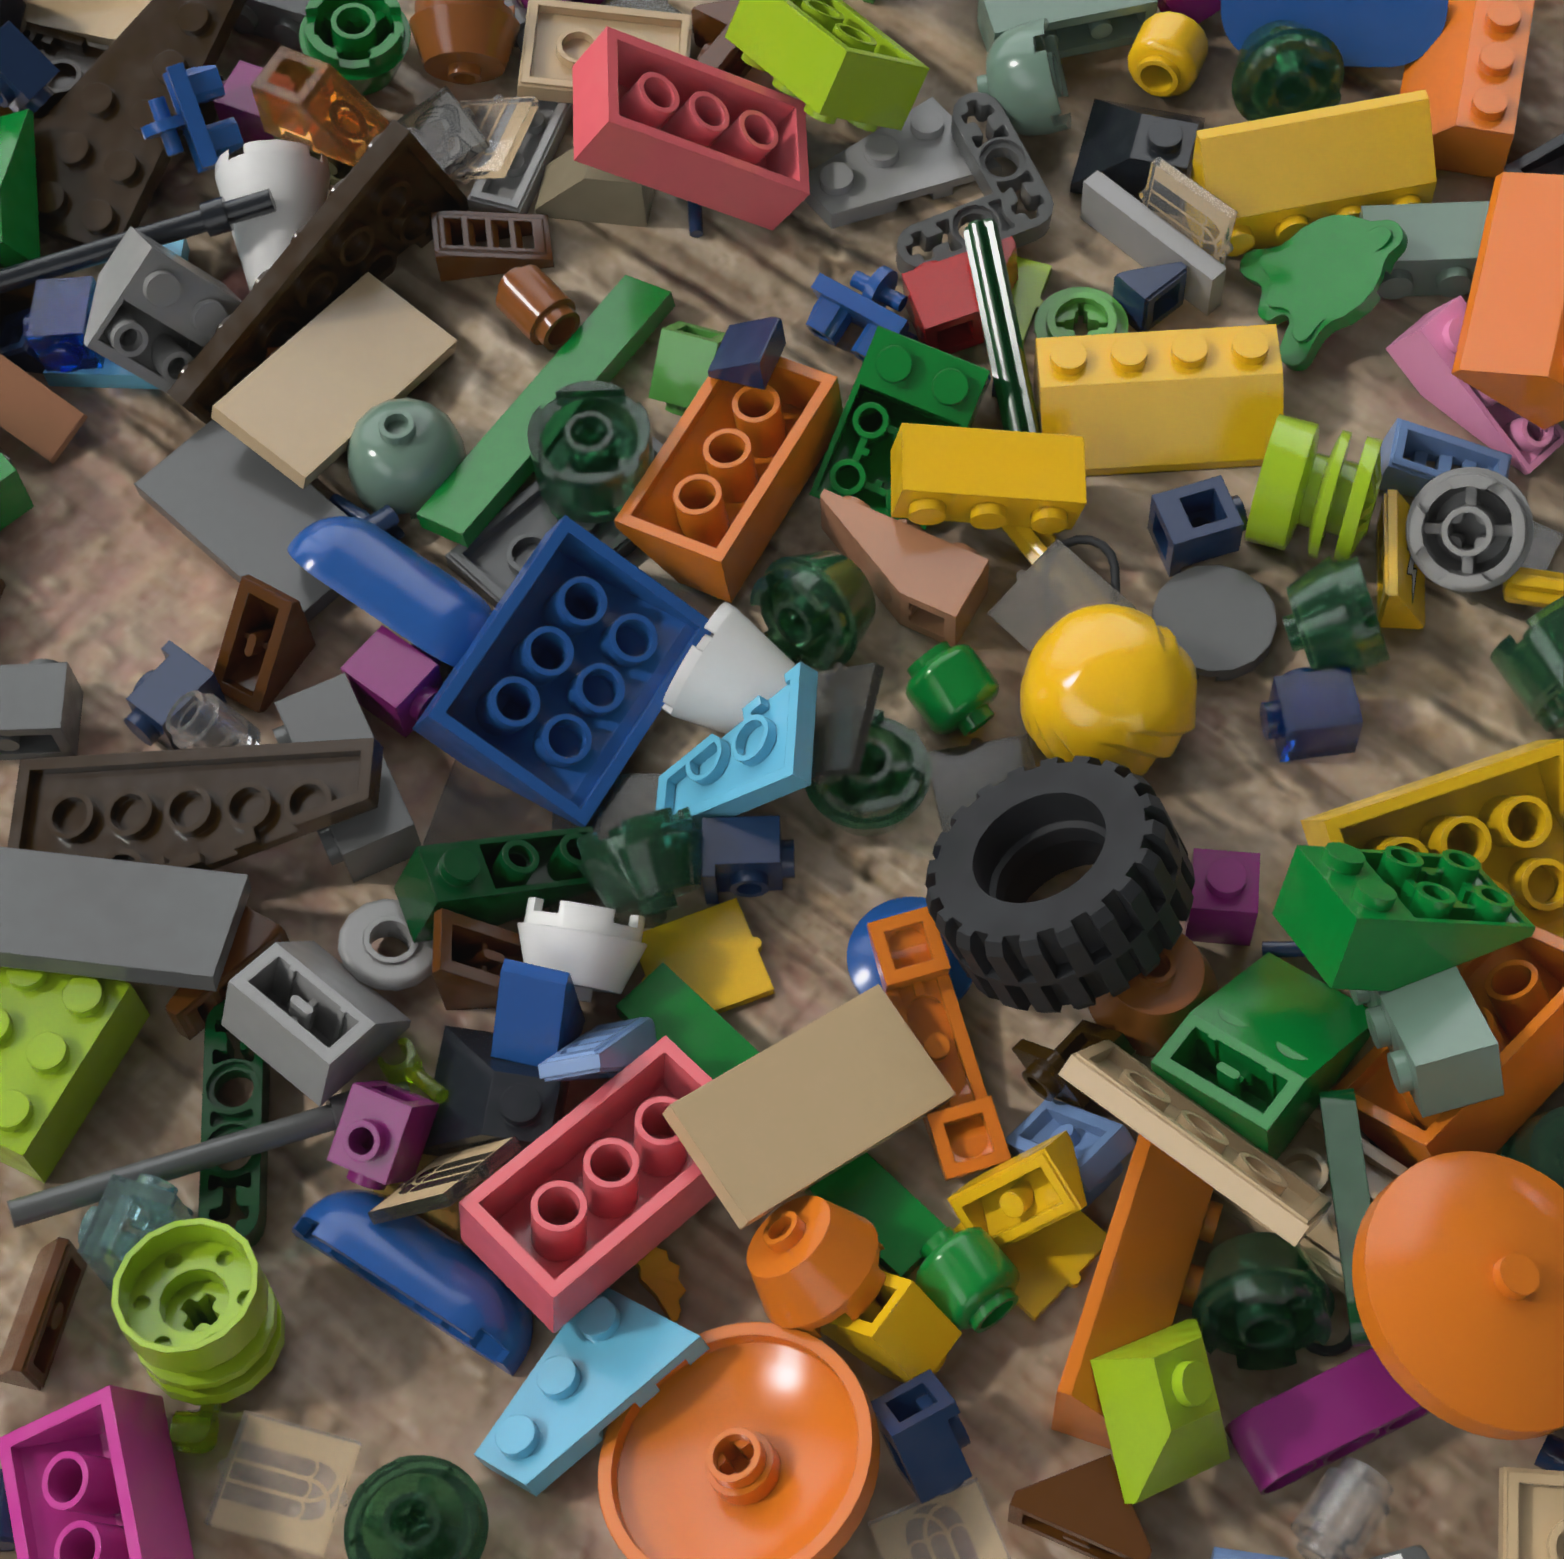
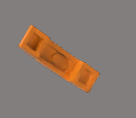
M926 906L867 923V929L883 991L956 1093L946 1104L923 1117L945 1181L996 1167L1011 1159L992 1096L987 1095L949 975L951 966L940 932Z

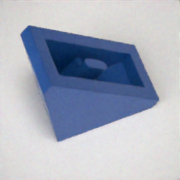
M505 958L500 973L491 1057L538 1067L544 1060L580 1036L585 1018L570 973Z

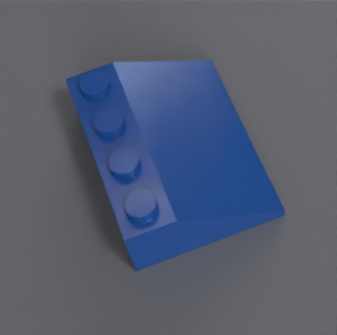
M564 515L546 532L467 651L448 675L412 729L464 766L579 827H585L662 710L661 707L665 704L662 701L667 689L692 645L697 646L705 634L711 635L712 632L704 628L709 619L568 516Z

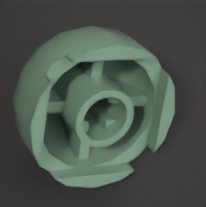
M1047 18L1025 22L1003 32L993 41L987 53L986 74L977 76L978 92L987 93L996 98L1003 107L1016 133L1026 136L1048 135L1071 129V112L1059 116L1061 109L1058 97H1069L1055 36L1043 37L1050 24Z
M408 397L390 399L370 408L356 423L347 444L348 475L361 503L373 512L388 504L396 514L410 513L411 519H418L416 513L467 456L464 442L449 416L426 401Z

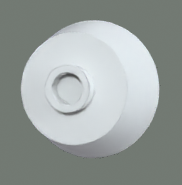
M529 897L524 922L517 923L523 962L570 973L578 1000L591 1003L593 991L621 994L647 947V944L642 943L646 918L641 915L631 914L628 926L614 923L615 909L560 900L558 913L542 911L544 899Z

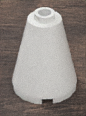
M279 139L252 141L243 144L244 154L229 159L228 150L220 155L215 164V181L220 197L223 196L225 201L265 189H270L275 201L276 212L233 224L234 230L231 231L250 291L253 289L256 279L264 271L270 269L289 246L294 233L301 226L308 223L327 199L331 178L328 158L322 153L320 160L310 156V146L303 143Z
M725 601L718 607L704 626L705 629L712 632L711 636L705 634L697 646H691L667 689L662 701L665 704L661 709L673 717L727 734L744 720L742 708L758 695L769 700L787 685L784 674L796 664L744 614ZM817 686L813 752L816 751L825 756L844 724L834 718L839 706L819 686Z

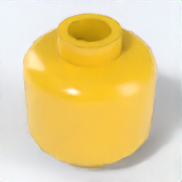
M1171 11L1155 13L1144 21L1128 53V70L1132 79L1145 92L1154 96L1171 97L1183 94L1194 84L1207 57L1208 39L1206 34L1194 19L1182 13Z

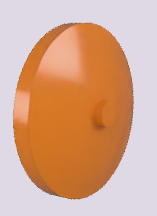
M1479 1151L1443 1153L1413 1165L1390 1182L1376 1196L1361 1221L1355 1239L1352 1259L1353 1291L1362 1326L1370 1344L1387 1371L1407 1394L1429 1412L1457 1428L1472 1434L1502 1440H1526L1557 1432L1564 1428V1188L1545 1174L1524 1163L1493 1153Z
M743 1322L720 1326L697 1334L702 1337L710 1349L691 1365L686 1360L680 1363L656 1384L661 1391L641 1408L636 1403H633L612 1421L606 1430L598 1464V1493L603 1518L618 1548L627 1559H833L849 1541L864 1517L874 1493L879 1472V1429L871 1401L865 1389L848 1364L835 1350L820 1339L796 1328H783L774 1323Z

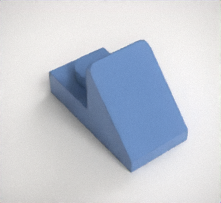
M1053 1099L1051 1102L1044 1100L1005 1138L1008 1150L1015 1157L1067 1130L1074 1145L1087 1205L1081 1209V1211H1084L1121 1174L1123 1170L1121 1161L1135 1148L1136 1142L1123 1124Z

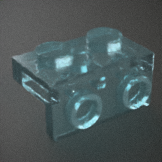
M112 1174L99 1205L92 1206L86 1212L81 1222L78 1233V1243L80 1246L77 1251L111 1292L113 1278L125 1254L147 1233L173 1221L193 1219L194 1212L185 1206L176 1195L178 1189L161 1178L149 1174H139L137 1181Z

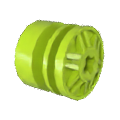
M1279 414L1259 474L1247 522L1245 541L1285 550L1297 525L1310 528L1308 557L1318 559L1326 532L1339 535L1333 563L1348 567L1352 554L1363 537L1367 535L1383 477L1381 475L1380 456L1383 440L1367 436L1360 461L1357 463L1346 460L1352 432L1343 430L1330 456L1317 453L1319 424Z
M206 1218L177 1220L147 1233L125 1254L113 1278L111 1307L119 1327L132 1349L138 1354L140 1362L146 1368L152 1382L170 1398L197 1406L226 1403L252 1390L273 1369L285 1343V1316L248 1240L230 1225Z

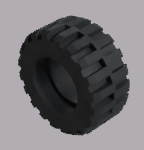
M1074 756L1072 762H1065L1064 759L1059 757L1041 760L1040 767L1028 770L1022 766L1008 772L1009 778L996 786H993L990 782L976 792L977 800L969 807L962 805L951 817L950 825L952 828L950 831L941 832L932 853L935 860H929L925 885L928 889L926 903L929 914L967 977L972 979L977 989L988 998L1000 1000L1005 1006L1028 1011L1032 1004L1035 1011L1041 1013H1061L1062 1006L1070 1004L1074 1009L1080 1010L1096 1005L1095 998L1110 992L1115 997L1130 989L1128 983L1140 973L1146 977L1160 964L1159 954L1164 948L1172 950L1183 930L1179 921H1187L1194 900L1192 889L1195 884L1193 866L1188 858V852L1153 787L1142 776L1131 773L1130 769L1108 760L1101 764L1099 759L1087 756ZM1093 864L1083 877L1062 892L1042 900L1026 903L1040 886L1056 875L1072 868Z

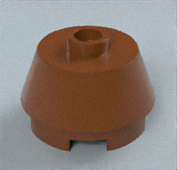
M415 0V14L409 20V26L425 71L435 78L460 85H472L500 77L505 72L521 28L519 21L515 18V5L508 7L504 4V0Z
M1181 933L1172 950L1165 948L1159 954L1160 964L1146 977L1142 973L1138 974L1128 982L1130 989L1115 997L1110 992L1095 998L1096 1005L1088 1007L1096 1024L1122 1032L1134 1050H1136V1054L1140 1056L1155 1057L1187 1015L1218 991L1217 979L1210 963L1198 947L1183 933Z

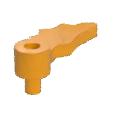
M655 1247L635 1264L639 1272V1282L655 1298L667 1318L677 1322L681 1312L678 1300L686 1292L678 1279L680 1266L669 1261L667 1251Z

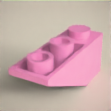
M1460 295L1424 314L1385 349L1421 396L1487 447L1512 455L1511 465L1524 475L1530 474L1564 443V430L1558 423L1543 430L1451 374L1467 303Z

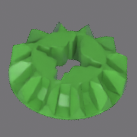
M1071 287L1052 294L1040 305L1034 321V333L1037 338L1075 336L1073 330L1075 323L1078 322V316H1083V323L1086 324L1087 331H1089L1087 335L1128 333L1129 327L1127 314L1122 305L1106 292L1090 287Z

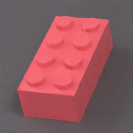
M608 26L572 66L574 161L772 231L810 195L806 112L804 111L805 103L803 101Z
M666 1035L458 1202L461 1240L553 1334L717 1196L662 1115L670 1104L713 1079Z

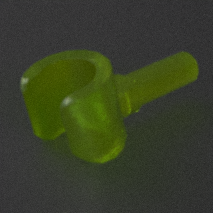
M404 1037L397 1040L400 1049L407 1056L401 1064L389 1065L382 1057H378L377 1063L390 1084L406 1081L408 1086L415 1084L439 1104L448 1098V1090L425 1072L422 1060L409 1039Z
M221 1403L201 1405L199 1411H175L171 1422L170 1438L173 1442H176L175 1449L177 1452L202 1454L215 1448L219 1432L218 1413L221 1409Z

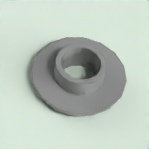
M380 899L366 903L351 913L339 932L338 952L344 967L357 981L378 990L399 991L418 985L432 974L433 940L413 943L398 900ZM394 937L401 940L407 946L408 951L397 957H385L378 954L371 944L379 938Z

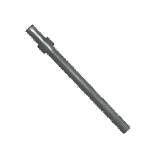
M406 1081L393 1084L410 1091ZM350 1091L333 1095L326 1101V1105L9 1200L7 1201V1206L14 1228L330 1131L336 1133Z

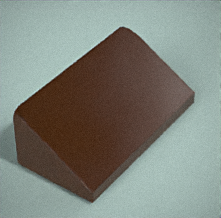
M58 1237L44 1246L36 1258L0 1357V1382L38 1391L45 1385L88 1264L69 1239Z

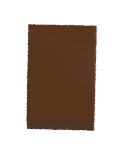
M249 574L242 576L213 672L224 695L257 713L268 709L316 646L300 601Z
M443 908L434 912L432 975L445 1009L496 1008L500 973L504 959L523 962L519 933Z
M1111 1454L1014 1492L1009 1505L1008 1522L1092 1559H1150L1152 1549L1132 1504L1124 1503L1116 1466Z

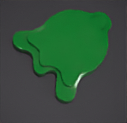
M1331 215L1320 218L1303 227L1282 245L1271 249H1253L1243 256L1240 262L1241 273L1250 283L1261 287L1262 293L1258 306L1259 317L1266 324L1278 325L1289 320V325L1280 346L1281 360L1289 369L1293 371H1304L1307 369L1328 337L1334 332L1354 324L1370 313L1379 303L1381 297L1377 291L1384 279L1385 272L1391 275L1395 262L1407 248V235L1398 223L1387 219L1369 221L1351 215Z

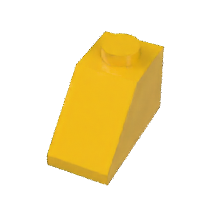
M885 1271L886 1278L880 1292L861 1316L852 1321L844 1313L833 1322L820 1327L822 1333L884 1376L903 1383L929 1369L934 1374L937 1373L943 1366L948 1352L962 1334L914 1281Z

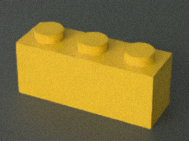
M901 423L890 451L891 517L909 518L915 524L935 525L943 521L966 522L975 528L985 530L997 529L1004 525L1031 527L1033 531L1038 533L1053 534L1065 529L1072 530L1087 503L1084 436Z

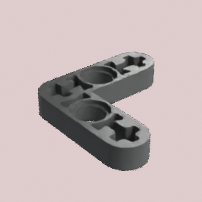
M974 92L959 98L954 105L951 122L953 140L984 197L922 220L904 229L898 237L896 264L901 274L914 270L924 262L940 261L967 252L965 239L961 237L958 230L966 223L977 219H994L998 224L1001 240L1012 236L1016 243V248L1040 239L1050 228L1054 205L1051 194L1003 107L996 98L987 93ZM970 116H975L979 122L987 121L986 138L988 141L983 145V134L979 126L975 122L967 123V119ZM1005 157L1015 163L1017 170L1010 176L1000 177L990 173L986 164L993 158ZM1021 189V202L1028 212L1037 210L1036 218L1029 219L1025 213L1016 214L1018 197L1015 192ZM943 234H947L948 241L942 243ZM920 246L924 252L932 251V259L924 260L920 254L912 255L913 247Z

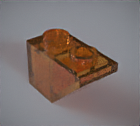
M282 45L251 85L265 132L287 141L303 143L310 146L312 151L322 153L327 157L353 167L365 154L371 140L381 134L389 125V121L330 64Z

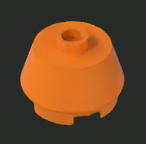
M802 1196L785 1203L775 1210L757 1229L747 1250V1266L768 1319L779 1327L796 1328L818 1339L822 1338L820 1327L833 1322L844 1313L852 1321L861 1316L875 1300L886 1278V1274L878 1266L880 1250H883L884 1246L878 1240V1234L874 1225L865 1217L818 1196Z

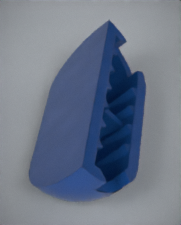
M1221 0L1220 7L1221 20L1228 39L1240 53L1253 61L1269 65L1397 67L1411 63L1423 56L1441 35L1447 18L1448 0Z
M335 516L318 520L300 531L287 547L288 553L294 561L312 576L426 653L452 667L457 665L490 616L489 613H492L487 602L475 591L375 524L361 518Z
M363 1189L336 1192L314 1203L294 1225L292 1233L509 1375L513 1376L525 1359L533 1335L532 1311L471 1249L399 1204L371 1211L388 1198L387 1196Z

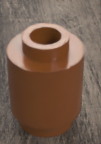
M526 265L515 267L501 278L498 284L496 306L533 344L543 345L549 350L557 349L563 346L576 332L580 325V316L575 312L576 306L574 301L538 266Z

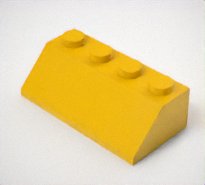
M1426 89L1197 130L1190 180L1236 212L1225 255L1231 257L1239 256L1253 249H1264L1282 245L1300 229L1323 217L1351 215L1359 218L1361 206L1432 203L1437 178L1430 103ZM1188 197L1187 208L1207 221L1209 219L1208 211ZM1189 213L1194 228L1201 233H1205L1206 225ZM1211 214V221L1208 224L1214 228L1218 236H1221L1224 228L1219 220ZM1208 227L1206 236L1216 238L1214 232ZM1196 232L1199 245H1202L1203 238ZM1226 235L1220 240L1221 250L1226 245ZM1205 238V245L1202 248L1216 253L1218 252L1219 244L1218 241H1211Z
M1276 324L1035 338L1033 385L1040 431L1047 434L1084 436L1086 476L1262 466L1276 419L1279 414L1284 415L1283 367Z

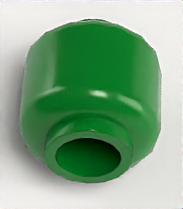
M943 641L924 653L907 669L911 679L906 686V696L934 733L945 735L959 729L964 737H967L994 717L995 714L989 705L997 697L999 684L969 645L961 644L951 647L947 641Z
M949 1226L934 1234L920 1249L919 1253L924 1261L917 1271L915 1283L959 1330L973 1328L977 1334L982 1333L1002 1320L1017 1304L1019 1297L1014 1291L1018 1285L1020 1273L984 1229L971 1227L956 1233Z

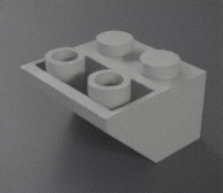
M130 226L98 275L83 343L91 350L167 393L177 381L182 368L197 357L215 335L221 321L231 315L242 300L221 281Z
M315 941L275 942L229 980L221 1025L321 1107L410 1027L411 1020L370 986L357 981L341 962Z

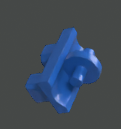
M183 62L166 67L167 72L162 76L177 115L171 116L164 96L149 100L148 103L155 122L140 128L144 140L161 137L168 157L184 152L177 132L182 130L198 174L213 170L221 154L229 150V155L240 150L244 144L234 117L206 125L199 108L200 104L225 96L224 86L216 65L185 69Z
M885 265L881 266L871 277L859 270L856 271L851 278L850 286L863 292L862 295L822 273H819L812 284L811 289L818 300L813 306L806 326L814 336L834 346L838 344L851 322L863 328L864 330L851 349L854 356L862 362L878 326L913 340H919L916 335L908 331L910 323L907 319L885 308L889 306L901 312L908 301L907 296L895 290L898 274Z

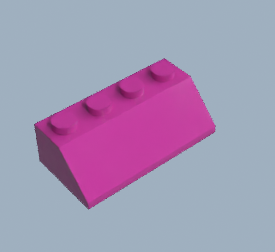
M108 1385L0 1437V1460L17 1559H194L162 1396Z

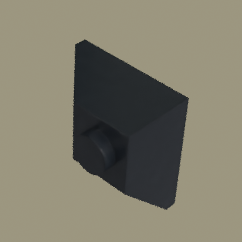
M1094 99L1072 177L1070 192L1082 194L1083 181L1098 170L1145 206L1150 207L1161 159L1188 179L1191 178L1196 131L1203 130L1205 118ZM1158 176L1156 186L1184 205L1186 195ZM1155 189L1153 199L1170 211L1182 213L1183 208ZM1154 201L1152 202L1151 207L1163 209Z
M445 1025L429 1099L439 1103V1107L423 1154L443 1156L511 1138L495 1152L492 1151L461 1159L468 1161L485 1159L480 1162L504 1166L563 1118L570 1081L545 1082L544 1079L539 1078V1071L536 1066L491 1057L494 1032Z

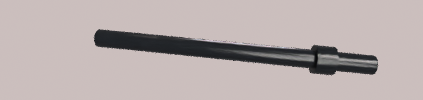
M265 189L229 201H225L223 196L199 203V210L135 229L159 244L165 245L208 232L210 237L234 230L233 224L276 212L277 210L270 189ZM127 231L0 269V294L105 263Z

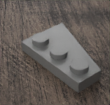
M931 97L911 109L902 131L881 127L876 132H873L809 171L810 195L805 201L833 229L897 211L899 202L930 194L932 200L953 195V187L976 180L953 140L951 134L952 116ZM993 158L987 162L986 167L990 173L1001 177L1002 166Z

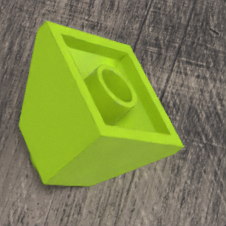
M1197 1319L1183 1320L1090 1360L1125 1504L1139 1503L1231 1459L1213 1377Z

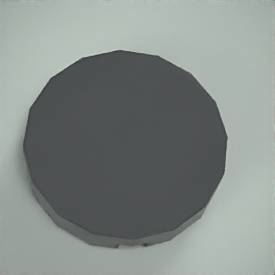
M1223 565L1195 566L1174 575L1159 590L1151 614L1157 625L1165 626L1172 631L1178 644L1189 654L1196 667L1197 679L1201 675L1216 677L1215 681H1231L1252 672L1268 656L1277 627L1275 606L1263 585L1244 571Z

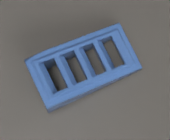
M1397 418L1382 442L1380 456L1381 475L1383 477L1379 490L1387 492L1388 489L1398 490L1401 495L1416 497L1429 481L1451 470L1452 465L1461 466L1460 468H1485L1495 471L1508 479L1512 455ZM1426 461L1435 462V467L1426 466Z
M639 1017L597 1025L538 1065L539 1078L544 1079L545 1082L612 1078L657 1042L654 1021L650 1017Z

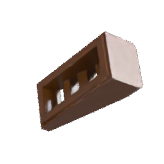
M475 211L431 212L434 253L441 282L505 274L515 267L536 265L540 269L554 267L548 215ZM533 235L535 249L523 248L522 236ZM510 238L511 248L500 247L499 239ZM487 241V247L476 246V242Z
M245 906L217 991L179 987L165 1006L166 1012L180 1035L191 1040L205 1028L207 1016L213 1007L226 999L229 980L275 942H289L285 930L280 925Z

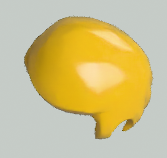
M1096 604L1070 612L1041 636L1028 658L1021 681L1020 713L1027 733L1048 759L1059 757L1064 759L1065 762H1072L1074 756L1093 757L1099 759L1101 764L1108 760L1129 768L1133 774L1143 776L1156 758L1171 757L1182 735L1193 730L1196 725L1197 676L1196 667L1191 657L1178 644L1175 635L1169 628L1157 625L1151 616L1134 608L1115 604Z

